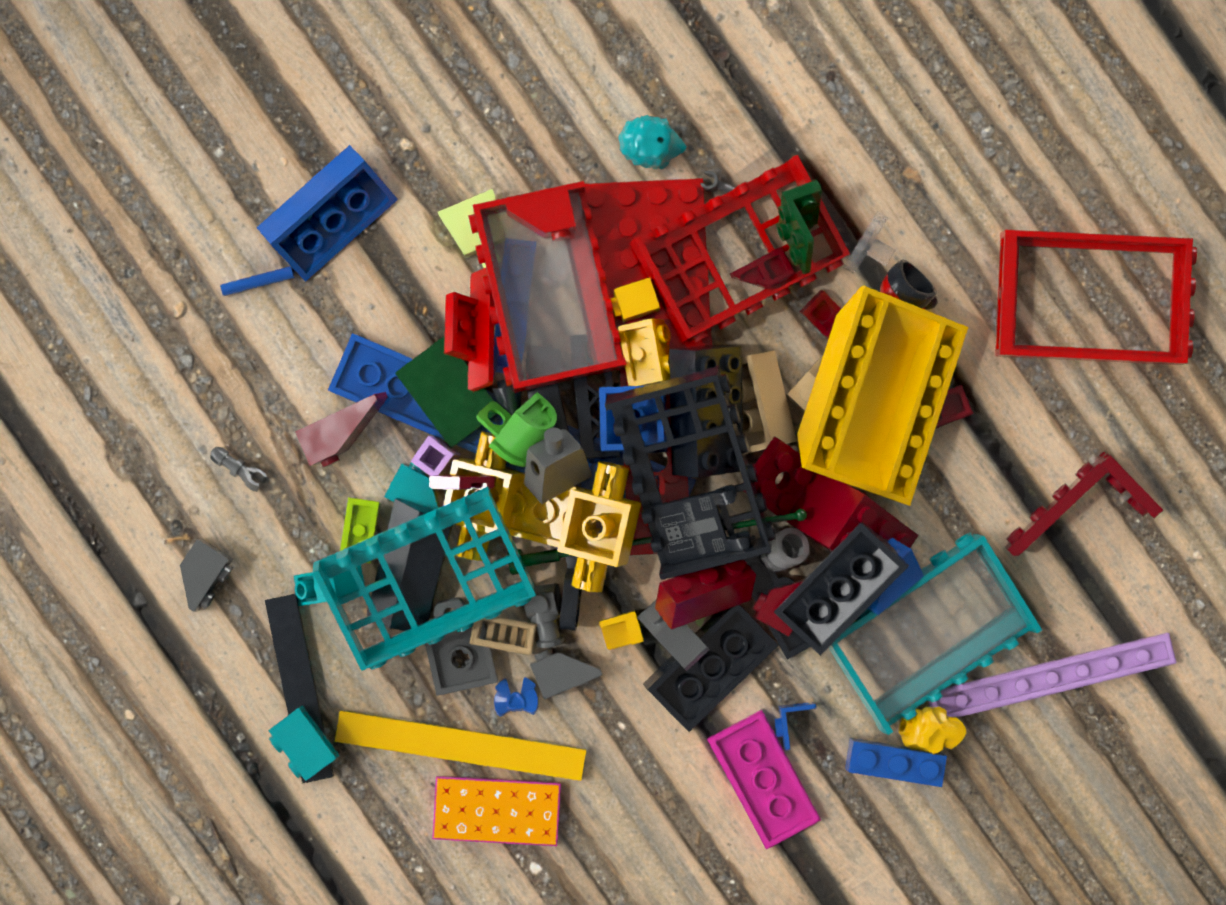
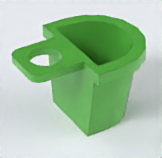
M537 392L517 409L513 415L508 413L500 404L492 401L479 411L477 420L496 437L489 445L495 453L510 464L526 467L527 450L530 446L544 439L546 430L554 428L557 414L553 406ZM494 412L499 414L503 419V424H493L488 418V413Z

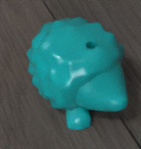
M644 115L627 121L618 136L620 151L625 155V158L631 160L634 165H641L644 168L652 167L653 169L659 168L662 170L668 166L670 160L685 152L687 148L684 141L669 126L667 118L663 119L658 116Z

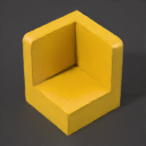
M635 610L599 620L608 650L644 642Z

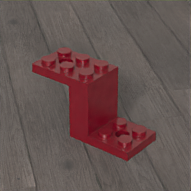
M775 436L755 464L758 475V482H754L757 493L763 492L767 509L776 516L795 513L798 509H804L807 512V518L804 521L793 519L785 522L830 551H833L861 521L887 541L894 538L909 548L912 547L919 536L860 491L846 483L803 469L800 454ZM783 472L782 480L775 484L777 476Z

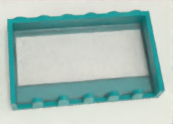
M967 533L955 541L956 546L948 552L943 550L933 555L929 559L931 563L921 569L924 576L879 615L866 609L829 647L832 655L874 719L876 726L887 735L893 733L890 726L901 718L909 720L916 716L917 712L915 709L927 700L936 702L941 699L943 695L940 691L952 683L960 685L968 680L966 675L977 666L987 667L994 662L992 656L1003 648L1011 650L1019 645L1017 640L1028 631L1034 633L1042 631L983 535Z

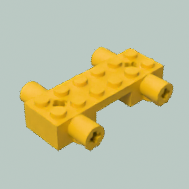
M481 432L475 460L469 458L453 459L450 475L496 476V487L490 489L510 535L558 548L557 552L576 556L577 562L572 586L589 592H602L608 565L620 567L628 564L641 502L623 498L629 468L615 463L599 461L592 490L574 486L541 504L524 485L525 473L505 468L507 461L489 447L496 437L490 432ZM447 489L444 505L481 489ZM489 509L470 517L478 537L498 529ZM464 521L456 523L455 525L461 526L457 546L471 541L472 538ZM599 521L603 526V532L600 533V528H596V522ZM489 541L482 544L486 554L489 546ZM476 547L457 554L458 557L482 561Z

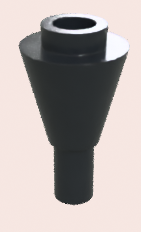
M505 380L497 381L498 387L492 388L498 404L513 415L521 407L522 391L514 393L513 385L506 386Z

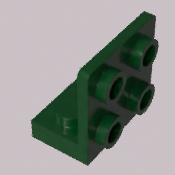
M817 180L782 192L781 206H778L780 216L779 223L776 224L778 235L782 241L787 242L790 247L791 260L795 266H800L803 274L810 273L814 239L809 229L818 224L822 189Z

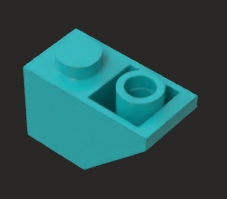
M360 565L357 566V569L364 582L362 567ZM350 570L329 579L338 598L359 589ZM313 572L294 575L295 594L299 606L327 602Z

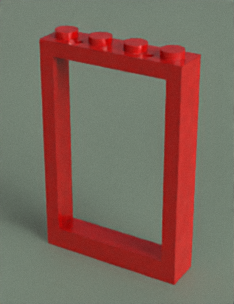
M1004 230L1000 233L995 356L1163 365L1188 364V358H1191L1193 354V341L1189 340V327H1193L1195 317L1194 309H1190V298L1194 296L1196 290V280L1191 278L1192 265H1195L1197 261V248L1193 247V238ZM1019 246L1173 254L1169 352L1015 345Z

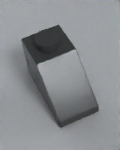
M655 600L637 618L687 671L710 649L687 624L671 630L656 611Z
M551 648L535 654L536 661L530 663L544 699L598 678L603 674L600 667L561 651L553 653Z

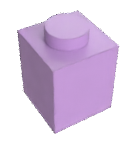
M428 436L411 462L429 476L447 475L452 468L453 459H458L461 454L455 449H451L440 438Z

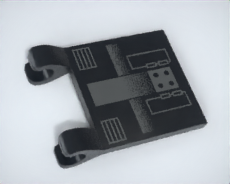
M726 485L711 492L651 506L669 565L729 551H744L750 548L751 536L748 531L738 532L729 537L726 536L717 505H728L735 502L737 491L734 485Z

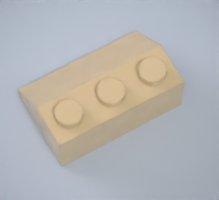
M775 350L742 357L743 434L745 433L750 451L745 454L765 450L774 436L786 444L797 442Z

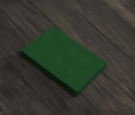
M443 336L396 371L395 374L452 449L482 426L477 420V414L494 400L485 388L477 391L468 390V366L463 359L444 354L445 336ZM488 413L489 420L496 416L497 413Z

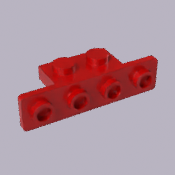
M486 268L471 274L470 297L457 292H451L446 295L444 354L469 361L468 390L477 391L492 385L494 376V325L492 324L489 306H494L492 293L486 295L482 276L488 275Z

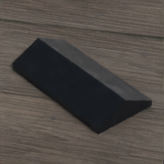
M396 498L387 530L431 512L433 509ZM453 525L442 529L448 543ZM436 532L384 555L418 625L429 621L446 555ZM380 562L378 565L375 582L383 578H386V574ZM390 584L372 591L371 598L378 612L399 603ZM369 608L367 610V616L372 615ZM403 610L382 618L384 625L390 629L402 631L411 629Z
M861 521L774 610V613L821 656L909 565L886 539Z

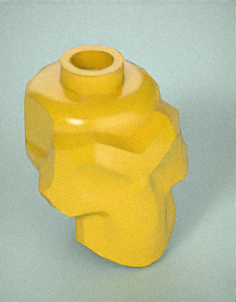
M941 707L916 709L917 715L909 720L902 718L898 727L902 742L907 748L929 752L933 755L941 752L944 747L953 749L966 735L964 724L957 717L947 716V711Z

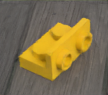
M651 318L618 326L623 358L626 361L625 369L628 386H646L669 380V342L671 335L663 319Z

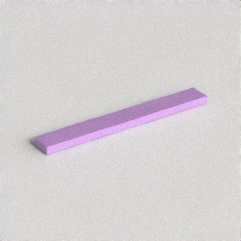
M1163 633L965 682L960 685L948 686L940 691L943 695L941 699L936 702L928 701L929 707L944 708L947 711V716L958 718L1176 664L1177 662L1170 634Z

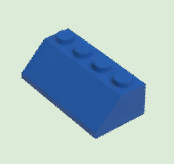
M349 145L256 228L306 282L398 199L365 160Z

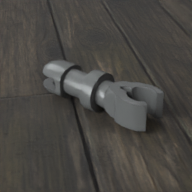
M222 447L212 449L211 460L218 466L223 465L229 469L232 476L241 477V480L245 482V485L250 490L258 492L259 483L254 482L253 478L260 479L262 483L266 482L267 476L262 470L245 466V461L242 459L236 460L229 455V451Z

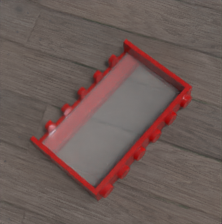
M584 181L474 204V214L468 215L472 234L478 233L481 243L475 246L479 264L485 263L488 275L482 276L486 295L492 293L494 306H489L492 324H499L501 336L496 337L499 355H506L508 367L503 368L506 386L513 385L514 393H517L519 391L625 369L626 361L621 352L620 336L615 326L612 301L609 298L606 287V275L600 261L597 237L594 235L591 210L588 207L585 196ZM568 190L576 223V232L570 233L571 237L562 241H553L552 238L544 239L507 216L506 203Z

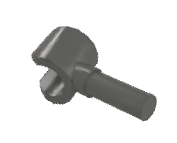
M713 171L704 172L705 175L715 178L711 186L700 183L707 192L719 190L728 193L735 188L719 181L718 176Z

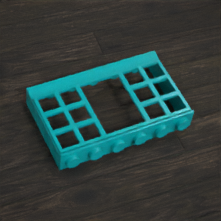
M489 487L313 563V575L361 671L367 668L371 670L380 668L386 664L388 659L397 655L405 657L413 653L418 646L425 643L429 645L441 641L448 633L455 630L457 632L465 631L478 620L495 618L504 609L513 605L515 607L523 606L530 602L532 597L536 596L534 583L529 576ZM489 509L498 529L478 537L470 517ZM464 521L472 540L451 549L442 529ZM436 532L469 604L418 625L384 555ZM501 536L510 555L491 563L482 544ZM476 547L485 566L463 575L455 555ZM378 558L386 578L365 586L357 566ZM513 562L522 581L503 589L494 570ZM350 570L359 589L338 598L329 579ZM488 573L497 592L475 600L467 581ZM390 584L399 603L378 612L369 593ZM363 596L372 615L350 623L342 604ZM403 610L411 629L390 637L382 618ZM376 622L384 641L363 649L354 630Z

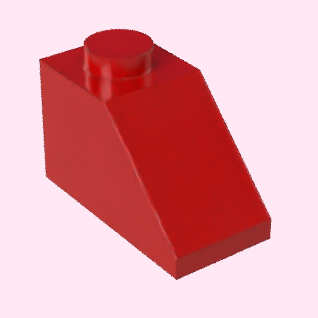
M568 190L506 203L507 216L544 239L552 238L553 241H562L570 238V233L576 232V223Z

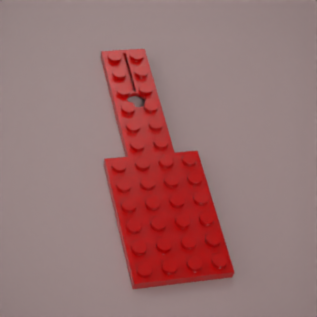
M703 178L585 184V196L588 207L591 210L592 226L599 245V256L606 275V287L609 298L615 297L614 289L648 278L629 243L634 238L642 237L652 232L656 227L679 218L685 212L691 209L695 210L704 205V189L700 184L703 183ZM706 227L697 231L707 250ZM691 235L671 244L681 265L701 256ZM665 248L650 255L661 276L675 269ZM704 261L685 271L695 291L709 285L708 267ZM679 275L665 281L675 302L689 295ZM708 292L700 296L699 299L710 318ZM657 294L656 297L660 306L658 312L624 323L621 315L615 317L613 312L616 329H618V326L651 318L663 319L670 330V349L712 345L711 328L707 330L709 333L708 337L694 344L691 339L682 343ZM693 301L678 308L688 328L703 322ZM587 342V356L592 359L589 343ZM626 369L619 370L620 387L628 386ZM670 394L666 395V410L671 409ZM670 416V417H668V420H669V423H670V426H671V416ZM672 446L668 447L667 452H665L668 458L667 466L660 472H653L654 476L659 477V492L663 503L689 497L688 477L672 475ZM626 466L629 468L625 486L626 499L641 502L639 495L635 496L632 488L633 476L630 466ZM642 504L633 539L652 536L648 524H644L642 519ZM651 543L632 546L630 556L657 554L653 553Z

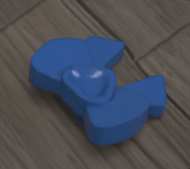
M524 677L521 694L518 692L511 694L507 680L504 678L495 686L497 692L494 697V707L497 715L501 717L510 711H525L534 715L538 709V697L534 690L536 684L527 677Z

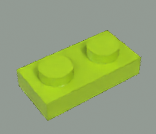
M348 497L340 551L375 536L380 502Z

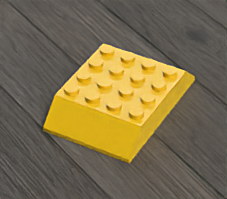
M861 286L836 315L800 424L797 437L802 468L910 506L968 327L877 290Z

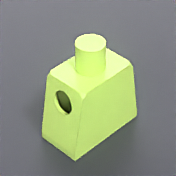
M493 189L438 212L441 220L466 258L477 254L475 246L481 244L478 233L472 234L468 215L474 214V204L496 200ZM500 213L487 216L494 248L496 245L505 242ZM495 248V252H496V256H497V261H498V264H499V263L501 262V260H500L499 255H498V253H497V251H496V248Z

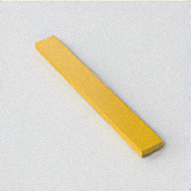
M345 710L339 711L335 742L578 781L582 780L586 749Z

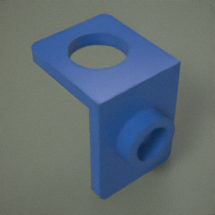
M815 702L779 706L780 718L775 719V729L777 737L783 738L785 750H790L786 712L817 709Z

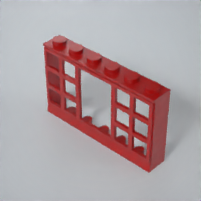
M798 154L786 163L765 171L759 177L736 186L732 191L722 196H716L697 209H691L679 218L667 224L664 223L656 227L652 232L642 237L638 236L629 243L647 277H650L653 288L682 343L691 339L694 344L709 336L708 329L718 325L721 330L736 322V314L745 310L746 314L750 315L764 307L761 301L771 296L776 301L791 293L788 287L797 282L803 287L818 279L815 274L825 268L827 273H830L844 265L842 259L850 253L821 200L818 218L819 228L810 233L813 237L823 233L833 254L815 263L812 260L810 273L803 274L802 270H800L795 275L771 288L764 289L735 304L697 233L700 229L744 207L768 253L775 250L765 229L778 223L780 216L778 215L761 224L751 203L770 194L778 209V206H781V199L776 190L793 181L796 182L797 186L812 182ZM691 235L701 256L681 265L671 244ZM788 244L782 246L784 252L790 249ZM665 248L675 269L661 276L650 255ZM704 261L715 282L695 291L685 271ZM679 275L689 295L675 302L665 281ZM718 287L729 308L709 318L699 297ZM693 301L703 322L688 328L678 308Z

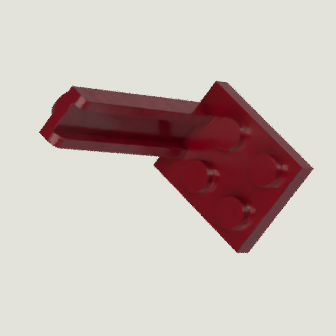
M1103 451L1094 459L1095 462L1092 465L1087 462L1075 473L1078 478L1070 486L1065 483L1054 492L1052 497L1055 500L1046 508L1043 505L1038 507L1030 515L1031 522L1024 529L1020 526L1016 528L1006 538L1009 543L1005 548L1013 556H1019L1106 473L1109 475L1104 479L1120 494L1125 491L1130 496L1126 500L1127 503L1142 517L1148 514L1155 519L1163 509L1111 455Z

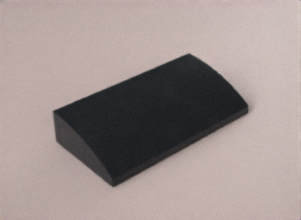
M740 605L715 613L695 632L710 650L690 669L686 671L671 656L643 683L645 688L688 732L779 646Z

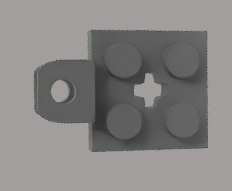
M460 597L438 601L434 608V618L446 614L445 609L447 608L455 610L464 606L465 602ZM483 621L479 639L485 640L487 628L485 621ZM472 627L462 632L455 630L448 633L441 641L429 645L425 643L437 696L498 683L491 648L469 644ZM461 649L464 654H469L470 659L465 661V666L460 667L458 662L452 661V657L457 653L456 650Z

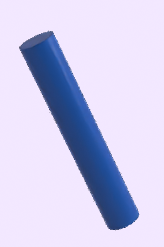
M289 266L220 284L223 296L292 279L294 278V272L292 267Z

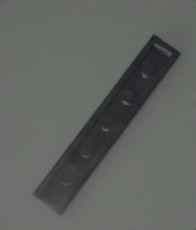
M296 594L265 600L288 715L303 705L326 736ZM332 763L321 769L307 781L301 776L302 784L334 777Z

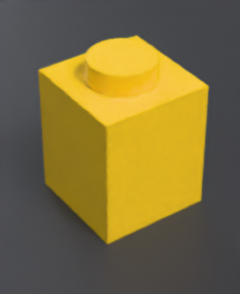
M650 277L614 289L615 297L611 298L615 317L621 315L623 323L658 312L660 309Z

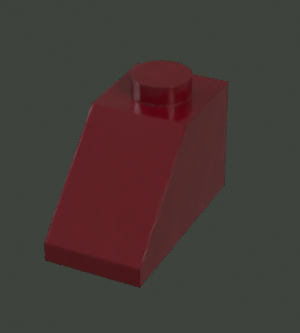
M804 580L769 589L766 595L761 592L752 608L757 611L754 617L781 633L790 636L792 629L774 613V610Z

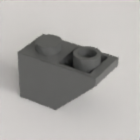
M197 539L180 564L188 608L193 612L199 611L201 607L207 609L216 595L212 592L218 581L224 583L233 569L229 566L233 558L204 539Z

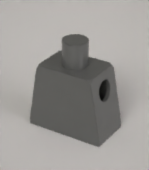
M550 428L545 431L543 440L530 446L527 450L524 485L541 504L592 477L583 448L567 430Z

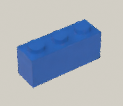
M850 738L845 769L850 773L942 787L947 756L942 752L933 755L929 752L913 750L905 746Z

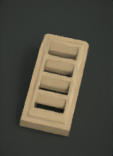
M502 617L483 618L474 622L469 644L529 656L532 654L537 624ZM483 621L489 622L485 640L479 639ZM495 624H500L498 640L493 642ZM506 627H512L509 644H504ZM518 628L523 629L521 645L515 646Z

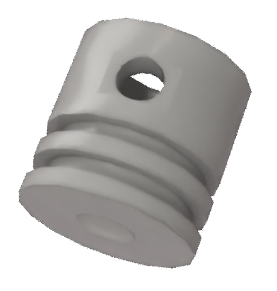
M790 527L775 533L776 540L772 541L770 553L759 555L764 567L770 571L780 572L802 563L809 554V543L803 532Z

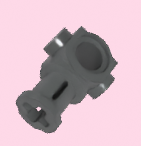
M559 584L534 586L536 596L532 597L531 601L524 606L527 617L531 619V622L537 624L539 637L536 641L537 647L550 648L563 644L564 636L560 635L557 621L560 618L562 605Z

